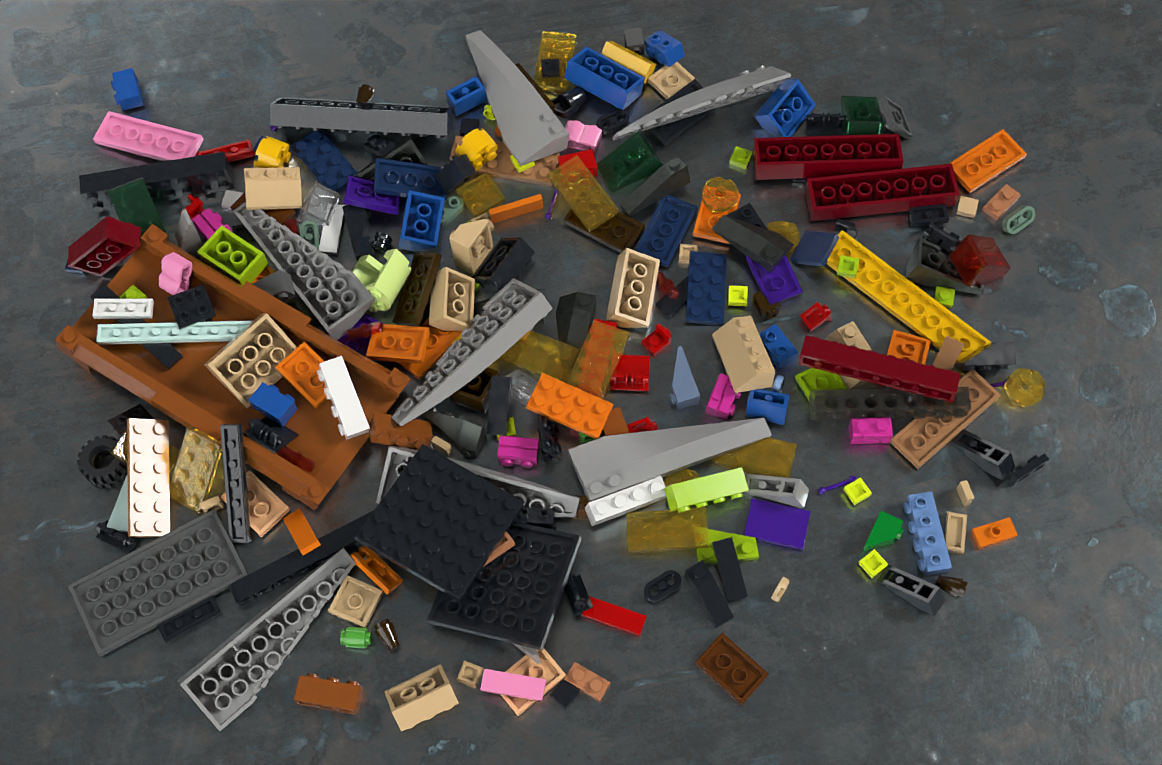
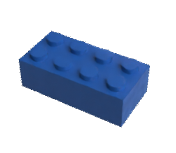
M587 46L568 61L564 77L571 83L621 110H624L641 95L645 80L643 76Z

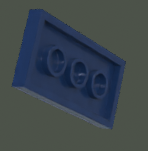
M322 130L313 131L290 146L291 151L330 197L346 188L348 176L353 177L358 173Z
M376 158L373 193L407 197L409 190L447 199V194H445L435 177L440 172V167Z
M670 195L662 198L635 251L659 259V265L668 268L698 210V206Z
M690 251L685 322L723 326L727 255Z

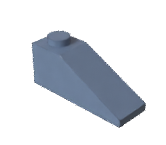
M679 346L677 350L672 393L669 394L672 404H676L678 410L700 404V393L682 346Z

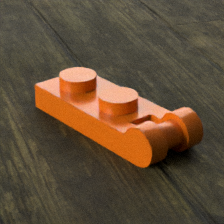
M363 545L359 548L358 552L350 554V557L356 563L355 565L387 595L402 584L403 579L368 547Z

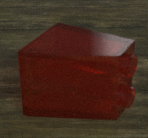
M966 235L949 256L966 287L1002 279L1011 269L994 239L989 237Z

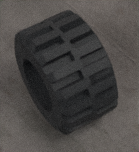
M102 435V438L96 436L94 437L95 440H88V444L86 446L83 445L81 448L83 451L78 453L80 458L77 460L79 471L95 487L98 486L104 489L106 486L110 489L114 484L116 487L119 486V482L125 481V476L128 474L127 448L119 439L113 436ZM114 455L113 461L109 466L97 469V465L103 457Z

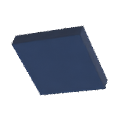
M806 230L790 258L792 263L824 267L839 240V236L836 233Z

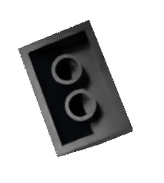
M521 237L501 238L471 278H474L475 282L479 283L481 287L493 294H497L513 278L517 279L521 275L522 269L530 263L531 257L535 252Z

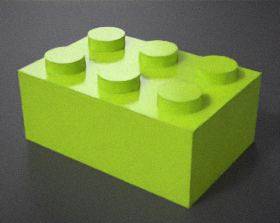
M222 225L197 251L202 262L242 285L246 281L252 283L269 264L262 251Z

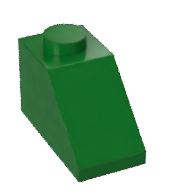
M881 511L862 551L865 553L870 552L874 549L892 545L895 539L899 540L904 531L901 528L903 520Z

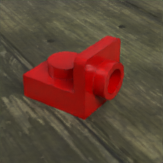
M189 194L187 198L191 204L184 209L187 210L192 220L197 215H201L204 211L202 207L204 204L198 197L194 198Z
M819 302L800 315L811 331H814L825 321L833 320L830 316L832 312L826 304L821 305Z
M658 323L656 330L644 338L641 344L655 357L671 344V332L667 327H663Z
M649 417L627 424L629 433L659 430L655 421L652 422Z

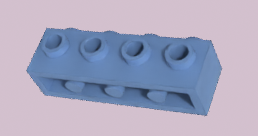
M932 491L908 495L903 507L905 514L909 515L908 527L910 533L914 535L913 547L919 555V570L923 571L924 577L948 574L952 569Z

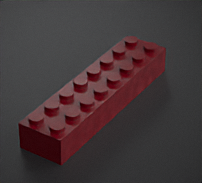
M899 134L754 138L753 143L755 180L818 178L902 169L904 162Z
M952 163L809 178L805 186L811 221L908 211L909 207L946 204V207L956 205L960 195Z

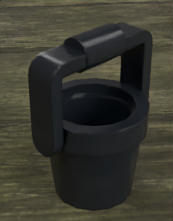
M575 87L551 100L553 104L559 103L563 109L562 111L555 106L554 114L561 118H567L578 111L579 107L587 101L583 89Z

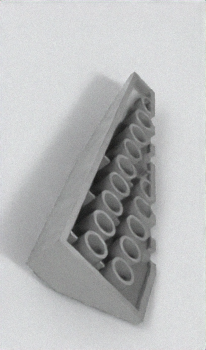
M481 30L465 35L469 50L473 55V61L477 66L479 77H481L482 85L485 88L486 97L489 105L492 107L493 116L496 118L498 130L501 132L502 141L520 166L567 149L568 131L516 65Z
M760 66L751 73L749 70L744 71L738 77L697 90L656 109L616 133L612 137L613 141L773 91L788 80L791 74L773 66L767 68Z
M246 202L233 210L275 267L291 275L294 291L330 337L338 340L348 333L375 301L374 297L353 272L348 271L340 263L335 262L328 255L320 252L308 241L291 232L289 228L278 223L273 217L265 214L263 210H247Z
M513 278L483 306V313L473 318V325L463 330L461 339L453 342L436 363L437 368L433 372L429 371L425 376L427 380L423 385H417L413 390V397L411 399L407 398L391 418L397 424L403 426L436 406L484 371L523 335L532 330L537 322L547 316L552 307L540 291Z
M765 418L604 436L569 449L568 452L589 503L661 476L663 478L771 437L772 434Z
M392 445L389 447L376 500L377 504L381 502L418 450ZM448 458L524 501L523 508L555 509L554 517H576L580 497L511 475Z
M344 548L337 551L274 600L177 680L219 731L253 704L257 698L256 694L262 688H265L271 676L279 669L285 657L290 654L309 628L310 623L318 616L327 600L329 601L338 585L343 582L356 563Z

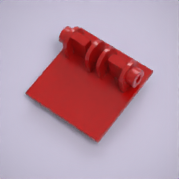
M612 354L610 390L648 391L650 356Z

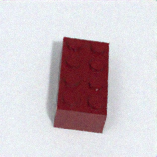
M106 216L68 247V267L102 277L140 248L141 228L131 223L116 220L114 217Z

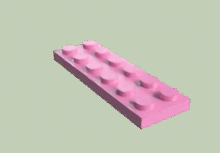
M108 111L93 138L96 144L160 161L194 157L204 140L202 135L110 111Z

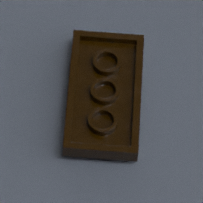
M583 192L563 219L564 224L619 253H622L626 248L631 249L645 229L644 224Z
M414 253L410 266L411 272L405 281L392 323L407 326L420 325L435 282L437 270L440 267L442 255L438 253Z

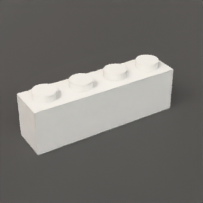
M342 356L319 363L317 374L320 382L324 381L325 383L324 393L327 400L331 399L332 414L334 418L338 417L339 419L338 429L341 436L345 435L346 440L369 432L370 427Z
M659 476L589 502L585 507V511L591 525L594 526L664 500L666 498L664 490L666 486L662 477Z

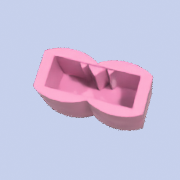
M568 120L565 127L569 133L567 148L580 151L592 149L595 154L602 137V130L595 125H584L577 120Z
M175 252L164 256L161 261L162 272L159 275V287L171 295L188 290L192 262Z

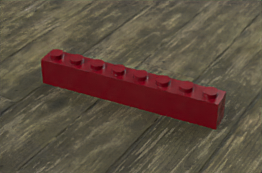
M807 335L804 339L798 363L799 365L951 403L955 399L961 373L950 369L945 370L933 365H925L913 360H904L893 355H884L873 350L868 351L856 346L843 345L836 341H827L816 336Z

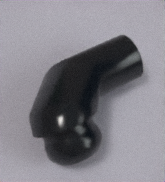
M837 219L835 227L843 229L854 239L858 237L859 232L854 223Z

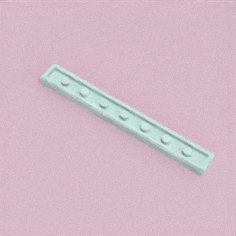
M253 321L198 322L179 329L177 322L98 324L96 342L98 345L231 341Z

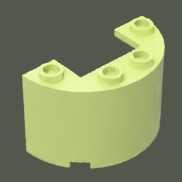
M397 249L386 251L384 258L388 261L385 265H382L372 256L365 255L359 258L352 270L375 299L368 308L372 312L376 313L377 311H387L390 309L411 272V267H408L409 261Z

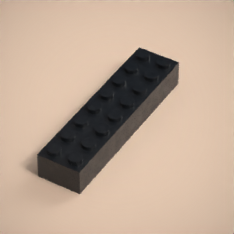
M225 152L79 175L80 195L92 213L146 203H156L164 200H174L187 197L189 194L194 196L235 189L233 170Z

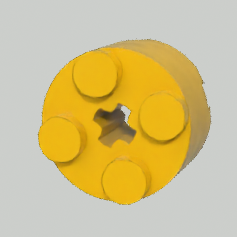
M477 128L462 138V145H457L456 153L459 156L466 154L474 169L478 171L484 163L496 158L498 145L483 128H481V131Z
M269 136L263 138L255 154L258 155V161L254 160V168H282L284 163H288L291 157V153L288 152L289 144Z

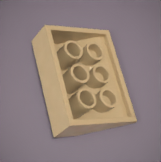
M262 313L204 365L248 408L251 406L248 401L262 382L267 385H274L283 377L275 367L297 347L267 313Z

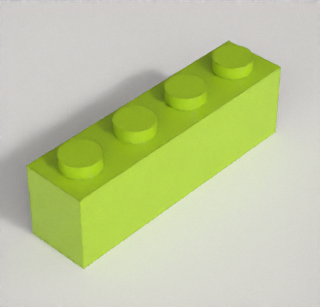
M742 467L672 484L664 488L670 511L678 510V513L688 511L690 506L694 505L696 509L708 506L707 502L713 501L714 504L721 503L729 496H731V500L743 497L742 493L749 490Z

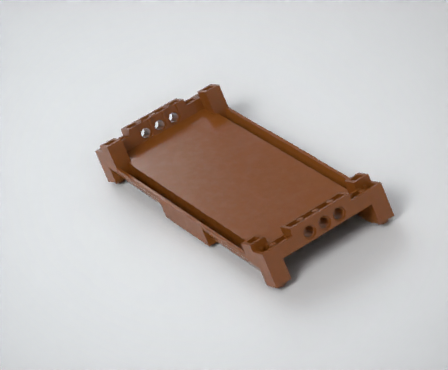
M153 224L142 235L140 248L135 251L107 285L119 297L134 285L148 299H153L154 301L152 319H144L147 323H174L176 319L167 297L172 295L159 287V275L162 272L161 261L163 257L172 252L177 253L192 262L188 290L204 284L216 314L212 322L254 321L262 313H267L296 347L305 342L324 361L342 356L368 425L374 412L383 414L388 412L411 379L397 368L390 371L310 325V317L250 282L246 281L242 285L185 252L180 247L169 242L168 235ZM94 302L73 327L67 325L55 339L58 349L89 373L93 369L220 448H222L221 424L242 423L243 433L250 428L248 424L251 419H258L260 421L266 417L252 408V406L246 408L204 365L230 341L170 343L182 354L183 358L168 370L141 344L98 345L96 342L98 324L118 323L114 319H94L92 316ZM282 377L274 386L280 390L281 394H288L293 397L297 407V411L285 426L299 434V436L277 453H273L243 434L245 463L282 485V490L315 511L367 441L370 434L367 432L346 440L345 435L341 436L338 425L340 422L338 417L334 418L331 406L333 404L331 399H326L315 409Z

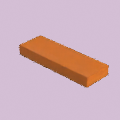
M538 194L489 209L490 220L494 224L543 209L542 196Z
M300 508L282 518L302 555L321 545Z

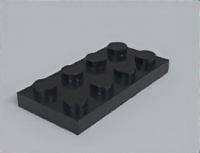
M694 79L651 112L685 95L703 89V87ZM714 109L649 129V131L664 148Z

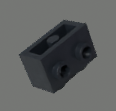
M466 154L460 157L458 155L451 157L448 160L449 163L440 167V172L435 175L445 194L460 189L477 173Z

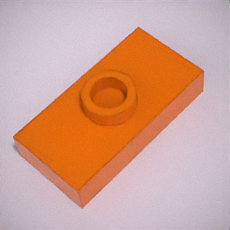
M1010 517L971 530L978 549L1011 540L1018 536Z

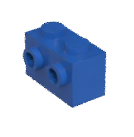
M661 30L644 40L646 54L668 67L685 56L682 43Z
M133 68L112 73L113 80L111 85L113 90L116 91L114 95L116 104H120L123 111L143 106L138 78Z
M476 76L446 91L447 103L449 107H453V112L456 116L487 101L485 88Z
M777 324L759 333L770 361L777 371L796 361L798 351Z
M264 382L261 383L248 400L252 408L282 427L286 425L297 411L293 397L288 394H281L276 386L272 384L267 385Z
M762 389L750 390L746 417L753 419L765 418L768 422L784 425L790 395Z

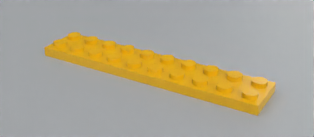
M842 230L838 234L839 240L826 264L837 272L841 255L858 258L859 264L856 278L843 277L921 337L931 340L930 344L940 350L946 336L964 343L956 363L991 343V341Z

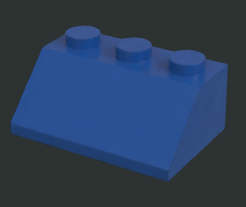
M798 78L788 79L778 86L756 113L755 118L762 128L776 137H791L816 104Z
M409 190L398 248L417 252L437 247L445 198Z

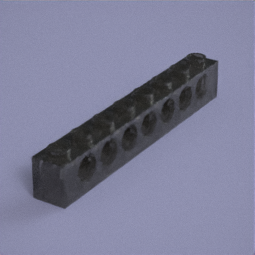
M958 387L955 399L951 403L952 406L946 405L943 400L895 388L811 390L809 396L810 419H816V421H826L828 419L844 421L851 418L890 417L897 420L905 419L906 417H914L915 419L926 417L941 419L946 416L963 418L971 410L968 387ZM905 402L911 403L913 407H908ZM924 402H930L933 406H927ZM866 403H871L874 407L869 408L866 406ZM885 403H891L894 407H888ZM832 404L835 408L830 409L826 405ZM846 404H852L855 408H848Z

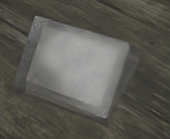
M315 182L306 194L296 222L302 224L305 221H312L317 225L329 226L341 195Z
M518 369L505 377L513 378L511 399L526 408L538 381Z

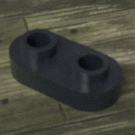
M625 109L614 110L598 118L596 126L602 130L603 135L610 134L629 124V112Z
M668 570L648 582L644 587L645 598L649 602L656 603L678 590L681 585L680 574L674 570ZM672 579L675 583L673 585H669L667 581ZM656 590L658 594L653 596L650 592Z

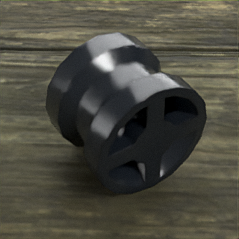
M376 232L375 240L371 242L372 250L385 254L388 250V245H391L393 240L385 233Z

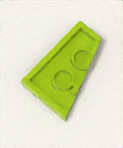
M693 526L698 562L703 560L706 566L716 565L717 560L712 542L730 537L733 539L739 562L759 559L755 537Z

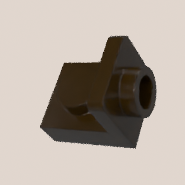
M760 291L753 294L752 303L762 320L772 319L778 315L781 307L779 302L770 306L767 297H763Z

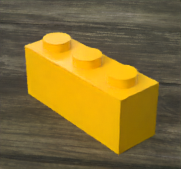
M606 41L601 53L605 57L645 78L644 84L649 83L648 78L653 74L657 65L613 41Z

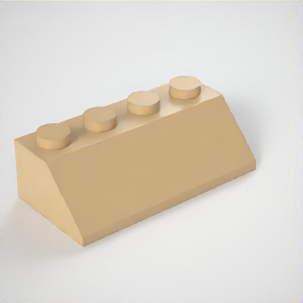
M626 248L617 256L606 321L616 322L617 326L621 328L649 326L660 263L659 259Z
M751 315L732 318L712 334L735 393L772 387L775 370Z

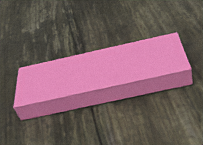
M484 669L480 690L543 701L546 679Z

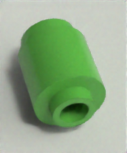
M347 627V629H342L340 636L341 645H345L347 648H367L368 644L370 645L372 642V632H369L368 628Z

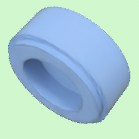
M776 376L772 392H782L785 383L784 376Z

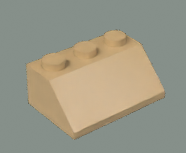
M299 167L244 168L247 210L302 208Z
M488 219L460 224L456 230L451 232L449 237L455 266L471 275H474L493 249Z
M444 267L437 271L434 279L435 282L431 289L429 325L443 331H463L465 328H470L473 325L475 279Z
M854 321L836 329L824 339L836 341L843 345L856 346L868 351L872 350ZM839 375L846 385L848 392L868 383L867 381Z
M441 664L384 691L401 732L411 729L416 724L429 720L436 714L449 710L459 704Z

